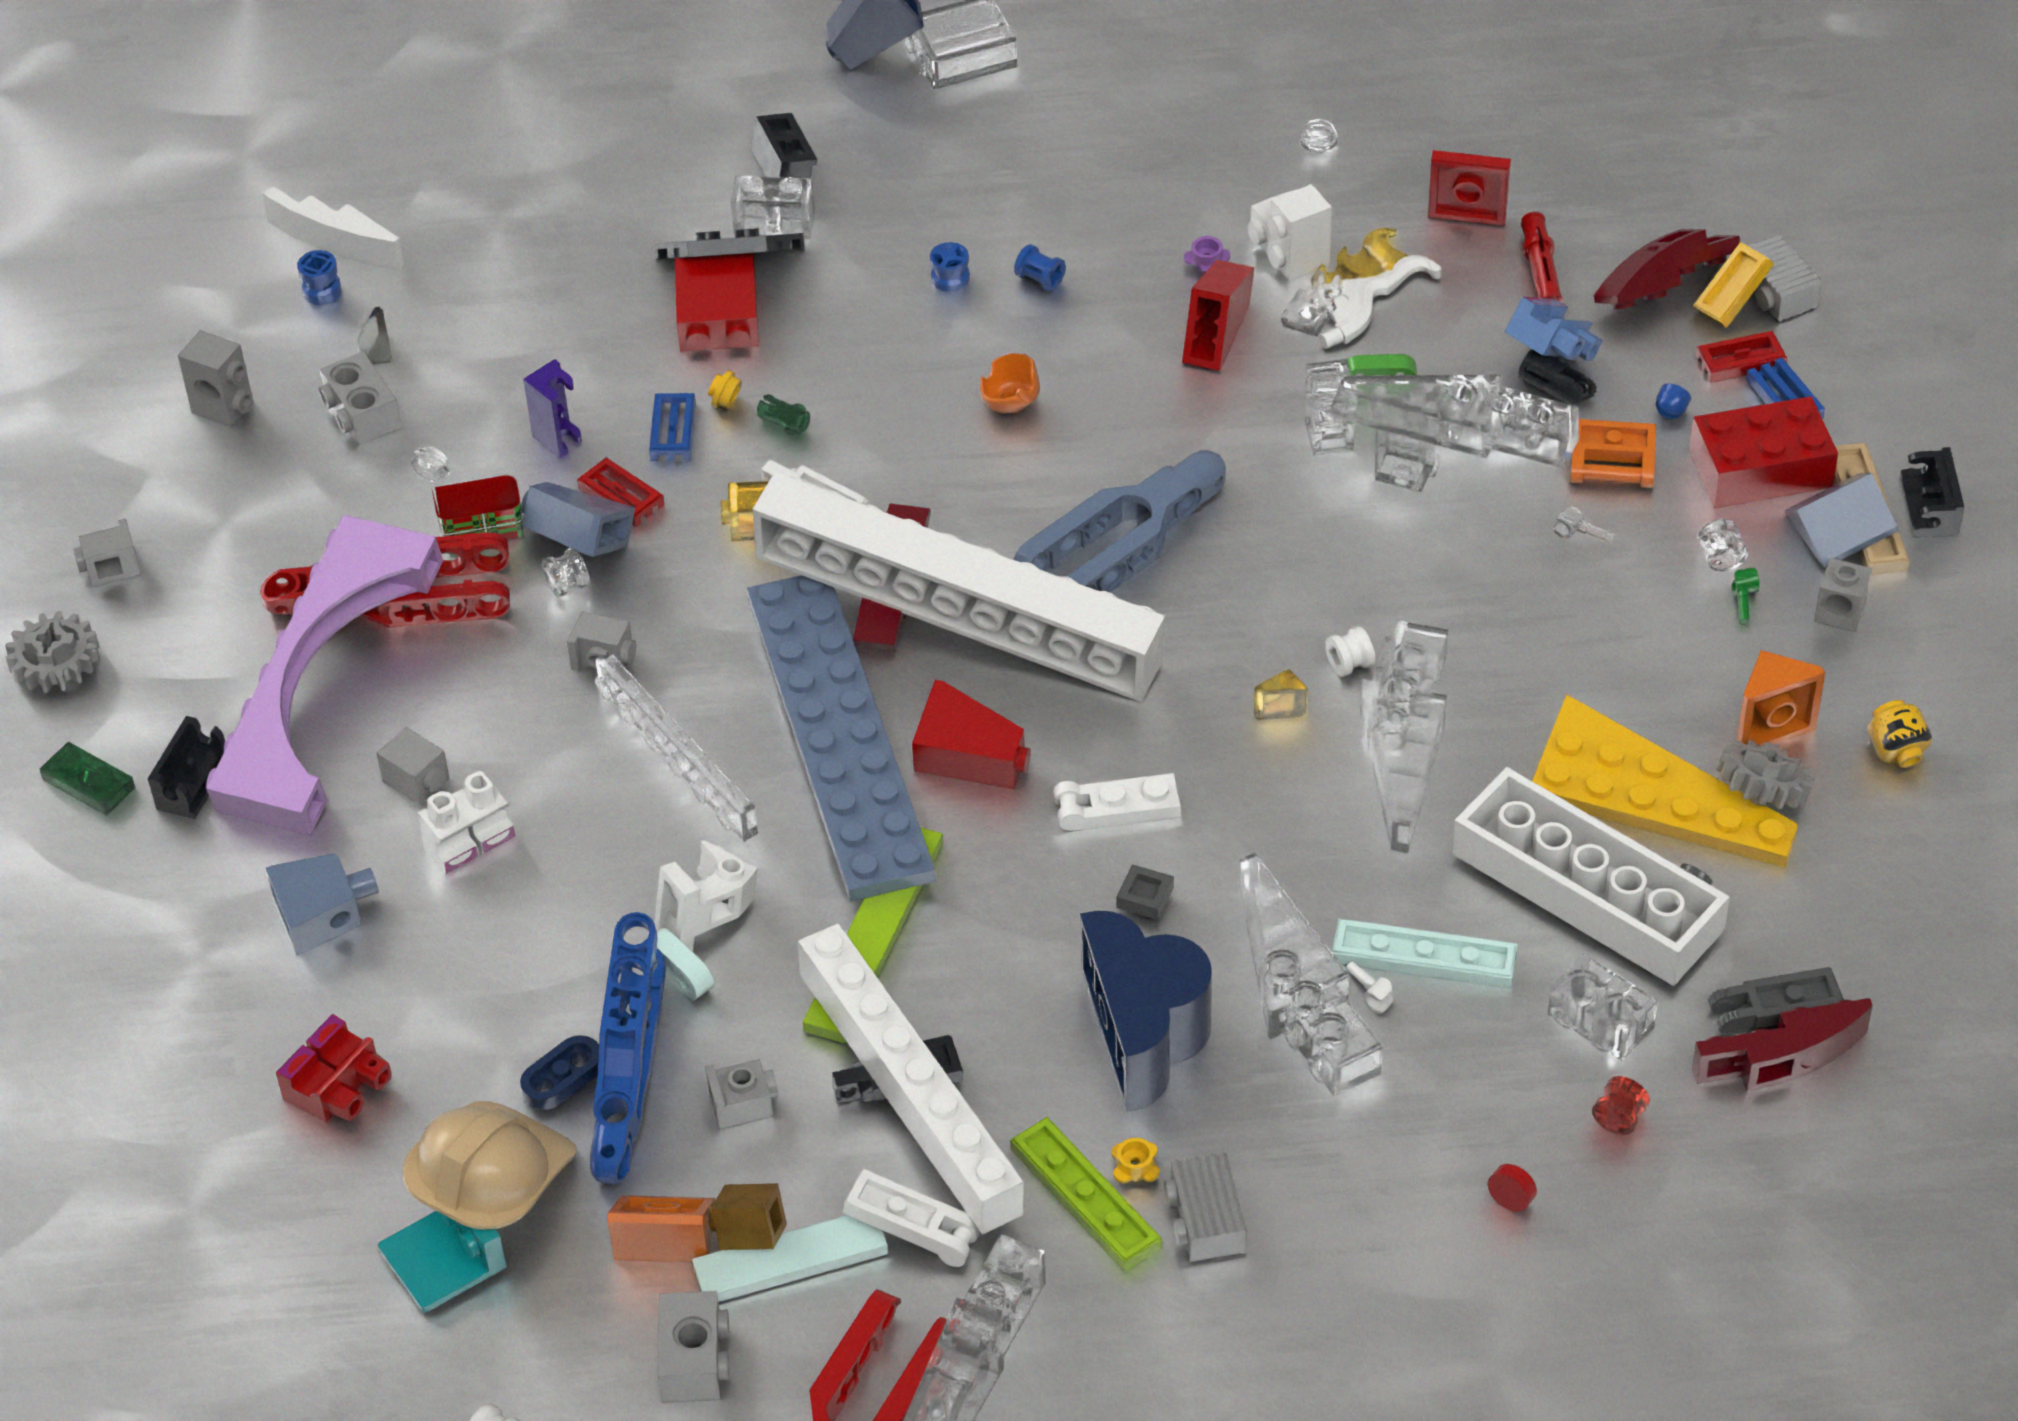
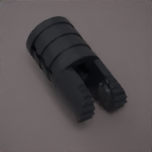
M1533 349L1527 353L1519 367L1518 378L1520 380L1528 382L1529 385L1537 387L1538 390L1546 392L1549 396L1556 397L1572 406L1578 405L1582 400L1590 399L1597 392L1596 383L1589 379V377L1573 369L1571 365L1563 363L1560 359L1553 356H1543Z

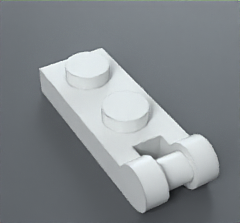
M1174 773L1081 785L1073 781H1063L1058 783L1053 789L1055 803L1061 807L1057 814L1059 825L1066 831L1181 817V804ZM1090 805L1088 808H1082L1081 806Z
M862 1169L845 1201L842 1211L845 1215L939 1254L940 1259L952 1267L964 1265L970 1253L968 1245L975 1242L980 1234L979 1229L966 1212L866 1169ZM942 1227L951 1231L952 1235L940 1230V1228Z

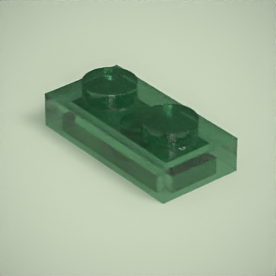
M69 741L39 768L42 780L106 816L135 789L132 776Z

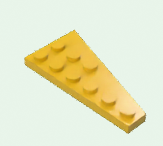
M1567 694L1532 782L1591 816L1784 868L1787 865L1797 835L1798 824L1767 806L1754 804L1751 802V799H1744V793L1731 791L1728 784Z

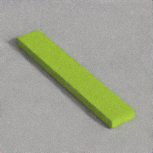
M920 827L934 864L944 843L943 833ZM923 885L864 898L846 935L877 978ZM815 997L802 1022L803 1032L846 1044L847 1041Z

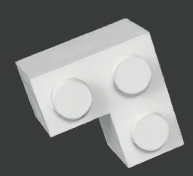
M1313 184L1294 191L1290 190L1251 205V223L1248 224L1249 236L1255 245H1260L1265 251L1274 268H1279L1289 281L1330 265L1332 206Z

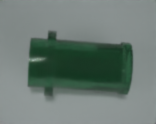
M771 394L763 396L764 400L770 402V404L762 400L758 404L757 416L784 427L785 432L788 434H801L809 426L810 413L806 411L805 406L796 403L792 405L775 398Z

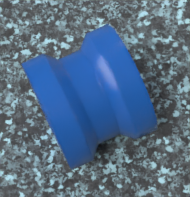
M946 242L935 246L931 250V281L937 289L953 292L964 288L969 283V254L963 245Z

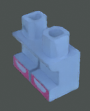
M1522 297L1504 331L1543 356L1565 357L1568 360H1575L1579 356L1586 361H1592L1603 342L1601 338L1589 332L1593 322L1563 318L1568 306L1557 299Z

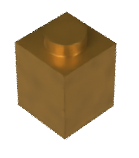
M778 1183L724 1185L715 1202L710 1205L708 1212L709 1227L712 1232H716L720 1250L774 1249L787 1225Z

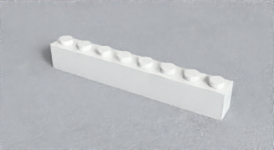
M839 923L799 940L800 976L983 1235L1022 1216L1024 1201L1023 1180Z

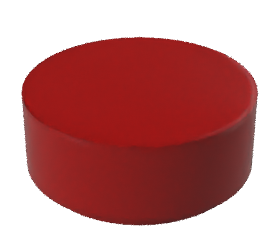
M1500 1165L1487 1182L1488 1190L1493 1199L1510 1211L1520 1212L1525 1210L1537 1195V1188L1532 1177L1524 1169L1516 1165Z

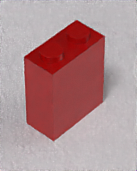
M753 253L675 258L676 323L680 352L758 347L757 292Z

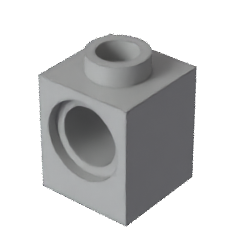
M1830 558L1820 585L1814 622L1856 632L1866 604L1872 568Z

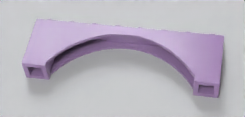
M342 516L337 528L333 529L328 535L326 550L320 562L315 563L312 567L310 582L303 596H299L295 601L293 616L286 630L283 629L278 635L276 650L269 664H265L260 671L259 684L252 698H248L243 705L241 720L235 732L230 733L225 741L224 754L217 768H213L208 775L206 790L216 812L311 836L328 799L319 777L307 773L294 754L291 745L289 730L290 709L300 677L322 645L356 617L398 597L415 592L428 594L443 562L436 536L352 516Z

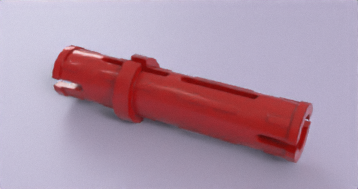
M1529 212L1521 218L1520 224L1525 238L1523 252L1526 259L1530 261L1537 298L1557 299L1560 302H1564L1552 256L1555 246L1552 238L1548 236L1545 216L1540 212Z

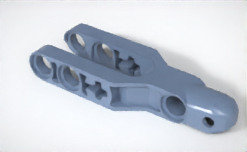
M1200 450L1191 454L1174 467L1165 466L1138 485L1101 489L1026 541L1016 552L1014 560L1031 563L1043 571L1048 570L1050 567L1055 569L1060 565V561L1079 547L1085 548L1122 521L1136 520L1150 511L1152 516L1067 576L1083 586L1111 593L1159 559L1166 532L1220 492L1226 478L1225 462L1219 454L1213 451Z

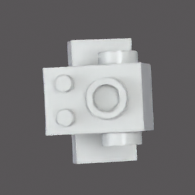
M706 840L700 841V865L697 867V873L703 880L693 881L676 861L661 866L659 871L654 919L657 932L662 928L669 930L692 952L695 936L739 918L752 903L755 894L758 868L726 852L723 846H715Z

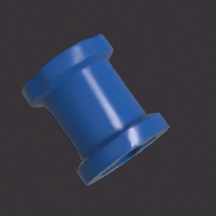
M1032 244L1026 245L1020 251L1014 265V273L1017 277L1022 279L1028 277L1041 283L1042 289L1049 292L1054 291L1062 282L1066 271L1065 260L1058 257L1052 259L1040 253L1038 247Z

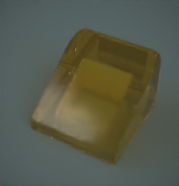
M1290 669L1277 674L1254 688V717L1257 720L1295 718L1307 714L1308 689Z

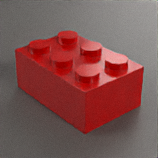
M1812 396L1693 416L1689 453L1714 509L1824 490L1832 487L1834 484L1839 453Z

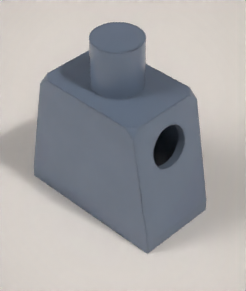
M335 854L265 867L273 898L296 956L358 927L361 920L356 900L379 893L371 868L346 875L338 855Z

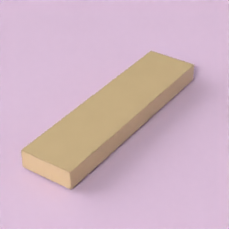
M1866 442L1835 446L1839 454L1834 485L1858 473H1872L1890 509ZM1899 531L1858 551L1863 566L1872 568L1871 575L1908 571L1910 561Z

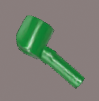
M1756 568L1737 570L1734 574L1735 580L1732 583L1731 590L1735 596L1737 595L1740 624L1749 623L1748 593L1758 592L1760 588Z

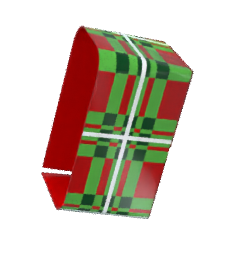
M503 475L435 487L438 507L434 493L433 499L442 536L489 532L500 534L507 540L524 537L520 495L517 480L514 477Z

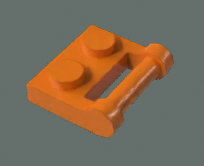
M1574 419L1570 483L1582 484L1583 480L1640 484V488L1653 489L1656 424ZM1584 460L1641 464V467L1584 464Z

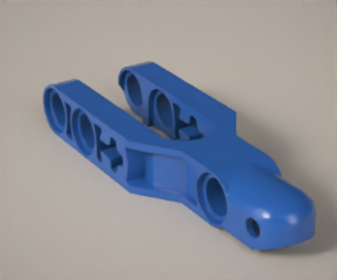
M640 912L629 913L623 916L616 924L599 1033L598 1077L593 1105L595 1124L590 1152V1170L595 1180L602 1184L617 1185L630 1172L634 1140L641 1128L645 1094L653 1072L666 978V965L663 955L657 949L658 937L656 926L652 918ZM633 927H643L649 931L648 938L643 943L637 945L627 943L624 940L625 933ZM632 968L641 970L643 975L636 974ZM621 973V979H620V983H619V982H618V977H619V974ZM628 1004L631 1015L626 1011ZM616 1113L627 1114L620 1122H607L608 1118Z

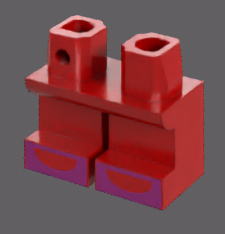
M333 1013L306 1040L307 1047L302 1044L276 1071L282 1099L324 1122H327L333 1115L352 1121L361 1112L364 1105L363 1095L357 1091L364 1083L374 1090H381L392 1077L389 1063L376 1054L373 1039L366 1037L363 1040L348 1031L346 1022Z

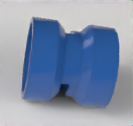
M315 250L305 253L300 257L297 262V269L302 280V292L305 300L314 305H327L338 299L342 293L340 278L337 275L338 269L334 255L328 251Z

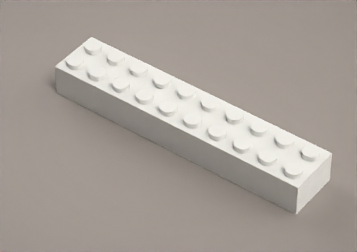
M774 472L753 508L756 558L858 597L900 610L906 615L1139 702L1143 701L1162 664L1165 615L1157 613L1148 606H1138L1117 598L1110 592L1091 589L1078 584L1069 577H1059L1045 572L1031 563L1018 562L1007 558L993 549L980 548L961 541L955 535L949 533L942 534L923 527L912 519L896 517L883 512L874 505L858 503L845 498L836 491L823 490L807 484L802 479L794 476L788 477Z

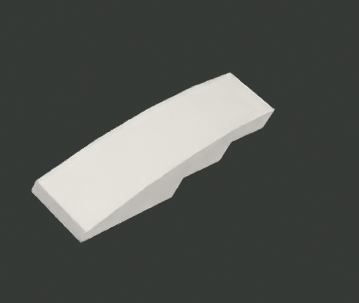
M275 186L262 193L268 222L296 239L332 254L361 263L399 271L405 267L400 238L351 205L347 204L338 211H335L312 195L298 202Z

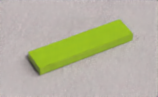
M1048 1117L1043 1118L1010 1139L1011 1151L1124 1272H1127L1162 1249V1238Z

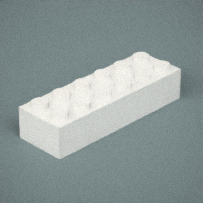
M1508 767L1454 820L1452 854L1672 986L1684 976L1725 930L1730 896Z

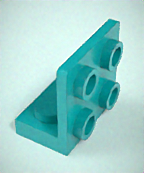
M434 1211L378 1243L379 1252L424 1313L433 1310L507 1268L501 1237L496 1229L481 1230L470 1228L438 1211Z

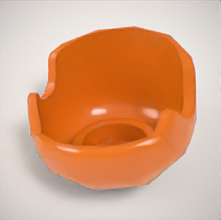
M1010 353L994 359L991 362L989 377L986 379L985 377L980 378V392L984 405L1000 414L1019 413L1028 408L1036 400L1040 392L1039 375L1034 360L1026 354Z

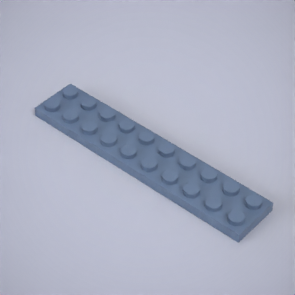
M802 575L747 587L748 601L850 902L935 882L936 874L932 859L835 588Z

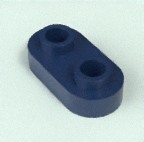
M572 1036L533 1063L523 1072L520 1079L524 1101L534 1109H553L598 1076L599 1061L598 1042L588 1036ZM578 1063H585L581 1067L575 1066Z

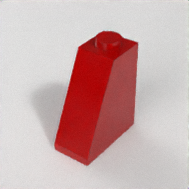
M1216 260L1192 287L1182 363L1218 371L1222 369L1250 305L1255 267Z
M934 680L912 741L914 771L1015 789L1019 774L1027 773L1031 757V749L1025 747L1024 729L946 682Z

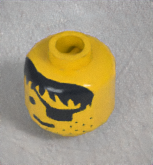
M1894 700L1879 706L1873 711V718L1868 723L1867 732L1881 761L1886 764L1898 763L1901 768H1906L1924 759L1923 752L1931 745L1932 734L1921 710L1917 706L1905 704L1903 700Z

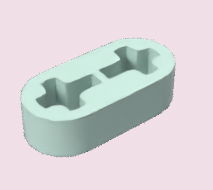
M665 928L657 932V949L664 957L666 978L690 1000L697 999L713 988V977L702 960L669 930Z

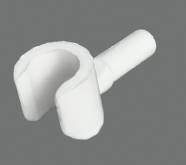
M1354 961L1347 965L1346 970L1367 989L1362 996L1366 1006L1374 1013H1383L1394 1001L1392 995H1390L1392 991L1391 982L1384 977L1376 980Z

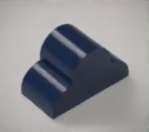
M1111 911L1080 913L1081 970L1126 1111L1141 1109L1155 1102L1166 1090L1170 1079V1064L1184 1061L1197 1054L1206 1045L1210 1037L1212 1001L1211 963L1207 954L1199 945L1184 937L1167 934L1144 937L1143 932L1136 923L1119 913Z

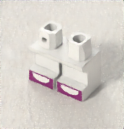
M477 771L467 776L464 788L453 794L439 791L428 797V807L418 812L423 848L444 874L478 857V849L485 853L517 836L514 824L507 817L505 810L509 803L483 771Z

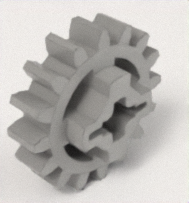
M57 611L53 619H47L44 613L39 614V622L35 624L28 620L24 621L25 631L13 630L11 634L14 642H9L5 645L8 654L5 658L10 673H13L17 683L25 681L27 689L31 691L38 684L42 685L44 693H49L52 685H58L64 691L67 688L66 682L70 680L80 684L82 683L80 674L82 672L93 673L92 662L100 660L98 652L100 646L96 632L92 631L90 623L88 621L80 623L77 614H72L67 620L63 619L61 611Z
M1735 740L1733 746L1726 744L1716 771L1721 773L1719 777L1721 781L1731 782L1729 785L1731 791H1742L1744 799H1751L1752 803L1766 806L1770 802L1778 809H1782L1784 803L1793 809L1797 808L1798 803L1805 804L1815 780L1814 777L1810 776L1812 770L1809 767L1800 766L1802 762L1800 758L1787 756V750H1780V746L1773 743L1765 742L1763 746H1758L1753 740H1749L1747 745L1739 740Z

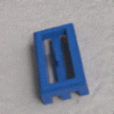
M1783 358L1775 360V364L1772 367L1769 363L1761 365L1759 372L1755 368L1747 370L1746 381L1765 404L1812 396L1822 419H1824V406ZM1767 380H1768V381L1774 386V388L1779 392V397H1778V395L1773 391V389L1768 385V383L1766 382Z
M695 393L655 394L649 447L650 461H658L659 455H666L667 461H675V455H682L683 461L691 460L696 409ZM664 403H671L667 444H660ZM680 403H686L682 443H676Z

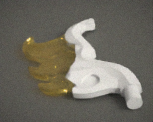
M1380 228L1370 232L1363 241L1361 251L1356 255H1348L1347 247L1344 246L1337 255V268L1334 272H1326L1324 264H1321L1317 269L1316 281L1322 290L1319 293V304L1322 311L1335 322L1334 329L1319 335L1321 346L1324 349H1328L1341 342L1346 345L1368 327L1372 318L1373 299L1376 296L1389 295L1409 275L1418 271L1427 272L1433 279H1439L1441 277V266L1427 257L1420 255L1409 256L1393 248L1388 243V239L1396 236L1397 229Z

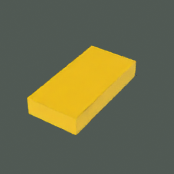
M1740 242L1693 304V307L1699 313L1727 328L1774 266V263L1768 257Z

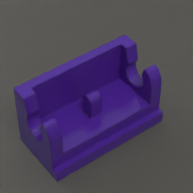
M554 359L525 377L523 382L532 437L561 459L568 454V447L562 441V436L570 435L577 442H581L582 438L580 429L569 420L565 387L568 390H574L573 379L561 369L560 363Z

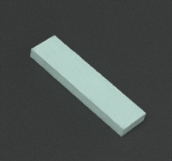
M1338 918L1331 963L1348 965L1354 961L1363 968L1511 988L1518 943Z
M846 1215L782 1233L774 1249L721 1250L693 1258L692 1266L700 1292L717 1291L718 1302H722L888 1255V1244L882 1230Z

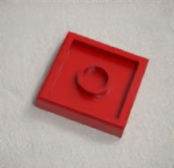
M1433 150L1430 170L1428 217L1505 226L1511 159Z

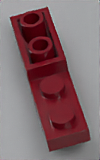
M1680 229L1666 234L1646 244L1617 266L1593 295L1595 303L1611 304L1612 309L1617 310L1635 306V299L1643 297L1644 300H1653L1667 296V289L1682 285L1680 275L1696 271V264L1704 263L1705 266L1725 263L1727 260L1726 255L1732 254L1740 243V236L1714 235L1707 237L1706 229Z
M1871 999L1841 1000L1834 1004L1811 1008L1797 1007L1790 1011L1780 1012L1777 1029H1758L1747 1034L1728 1037L1714 1036L1704 1041H1698L1695 1044L1692 1072L1696 1083L1700 1084L1742 1077L1746 1090L1752 1091L1784 1083L1815 1071L1845 1053L1867 1033L1873 1006Z

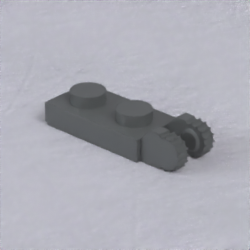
M1830 967L1744 981L1743 985L1717 989L1708 998L1713 1012L1723 1013L1727 1011L1725 1014H1721L1716 1021L1719 1032L1726 1035L1745 1033L1753 1026L1756 1029L1778 1025L1780 1012L1790 1011L1797 1007L1811 1008L1829 1005L1844 1000ZM1746 1004L1747 1008L1739 1009L1741 1006Z

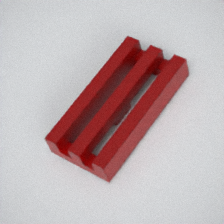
M1773 331L1697 346L1696 358L1698 361H1702L1701 367L1704 372H1708L1707 379L1710 383L1747 376V370L1752 368L1759 372L1761 365L1769 363L1772 367L1775 364V360L1783 358L1787 363V356Z
M607 457L577 479L578 489L584 493L635 507L632 522L634 527L641 524L642 516L649 518L653 514V507L660 509L665 505L663 494ZM601 473H605L606 475L614 479L615 482H612L611 480L603 476ZM626 488L635 493L636 495H638L639 497H641L642 499H644V501L639 500L638 498L627 492Z

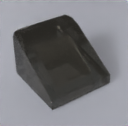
M380 307L373 309L358 337L359 353L364 351L373 365L391 362L390 359H392L384 313Z

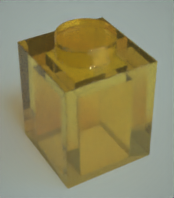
M769 481L728 483V500H721L722 525H730L731 541L755 540L753 508Z

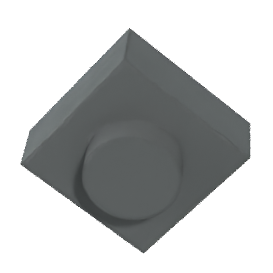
M1132 864L1116 896V908L1159 920L1174 888V876Z

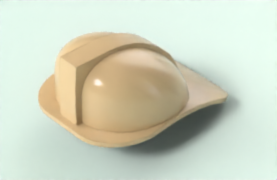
M476 1101L465 1107L456 1108L439 1115L427 1126L421 1140L413 1146L405 1159L403 1180L406 1189L416 1200L456 1222L474 1229H498L518 1221L530 1211L551 1181L574 1159L577 1149L576 1145L567 1137L510 1107L491 1101Z

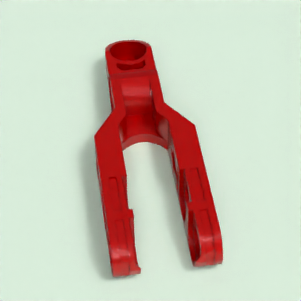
M487 532L436 537L441 554L454 553L459 557L454 560H443L435 578L495 573L503 570L508 565L509 544L507 539L500 534ZM485 549H495L500 554L491 557L484 556L480 552ZM314 564L309 567L279 569L266 578L260 590L265 609L273 615H293L295 601L299 596H303L310 582V573ZM279 578H284L287 580L286 583L281 584L277 583L276 581ZM472 579L464 580V583L431 586L428 594L415 592L395 598L372 608L360 616L387 628L494 619L505 615L509 611L510 589L497 581L472 582ZM485 595L501 597L500 600L495 602H486L481 598ZM449 598L456 599L459 603L446 606L440 604L439 601Z
M876 1289L870 1295L809 1390L813 1421L836 1420L859 1383V1373L873 1351L879 1352L883 1346L882 1337L894 1318L897 1306L901 1304L900 1298ZM939 1317L935 1321L873 1421L918 1420L961 1349L965 1337L964 1326L944 1317Z

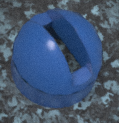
M1664 384L1661 386L1656 397V409L1664 418H1678L1687 410L1691 401V395L1679 385Z

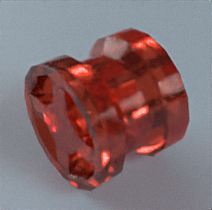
M1622 1076L1612 1077L1604 1087L1605 1096L1600 1097L1593 1105L1592 1115L1596 1122L1605 1130L1616 1135H1630L1638 1124L1637 1115H1642L1648 1108L1650 1097L1643 1086L1636 1081Z

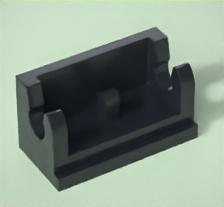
M783 113L756 116L751 151L776 196H785L790 187L789 181L797 176L800 177L799 186L801 190H805L811 180L812 168L817 165L818 159L793 114Z
M1944 447L1941 451H1919L1909 454L1907 457L1910 464H1926L1919 469L1908 468L1900 471L1899 479L1913 538L1959 536L1965 507L1950 447Z
M190 716L184 718L148 777L157 810L196 819L209 797L206 790L208 775L213 768H217L224 754L225 738L220 728L214 726L210 732V737L201 732V725L197 718Z

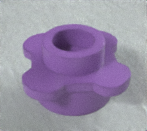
M1211 236L1197 238L1192 243L1191 251L1184 254V262L1188 265H1195L1202 273H1205L1216 260L1226 262L1230 260L1229 250L1223 249L1221 241Z

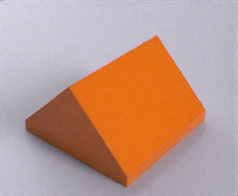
M1761 650L1743 694L1737 740L1747 745L1749 740H1753L1758 746H1763L1765 742L1777 744L1816 730L1825 679L1823 668Z
M622 1195L607 1215L614 1260L692 1262L693 1258L709 1254L712 1231L709 1227L708 1212L710 1205L715 1202V1198Z

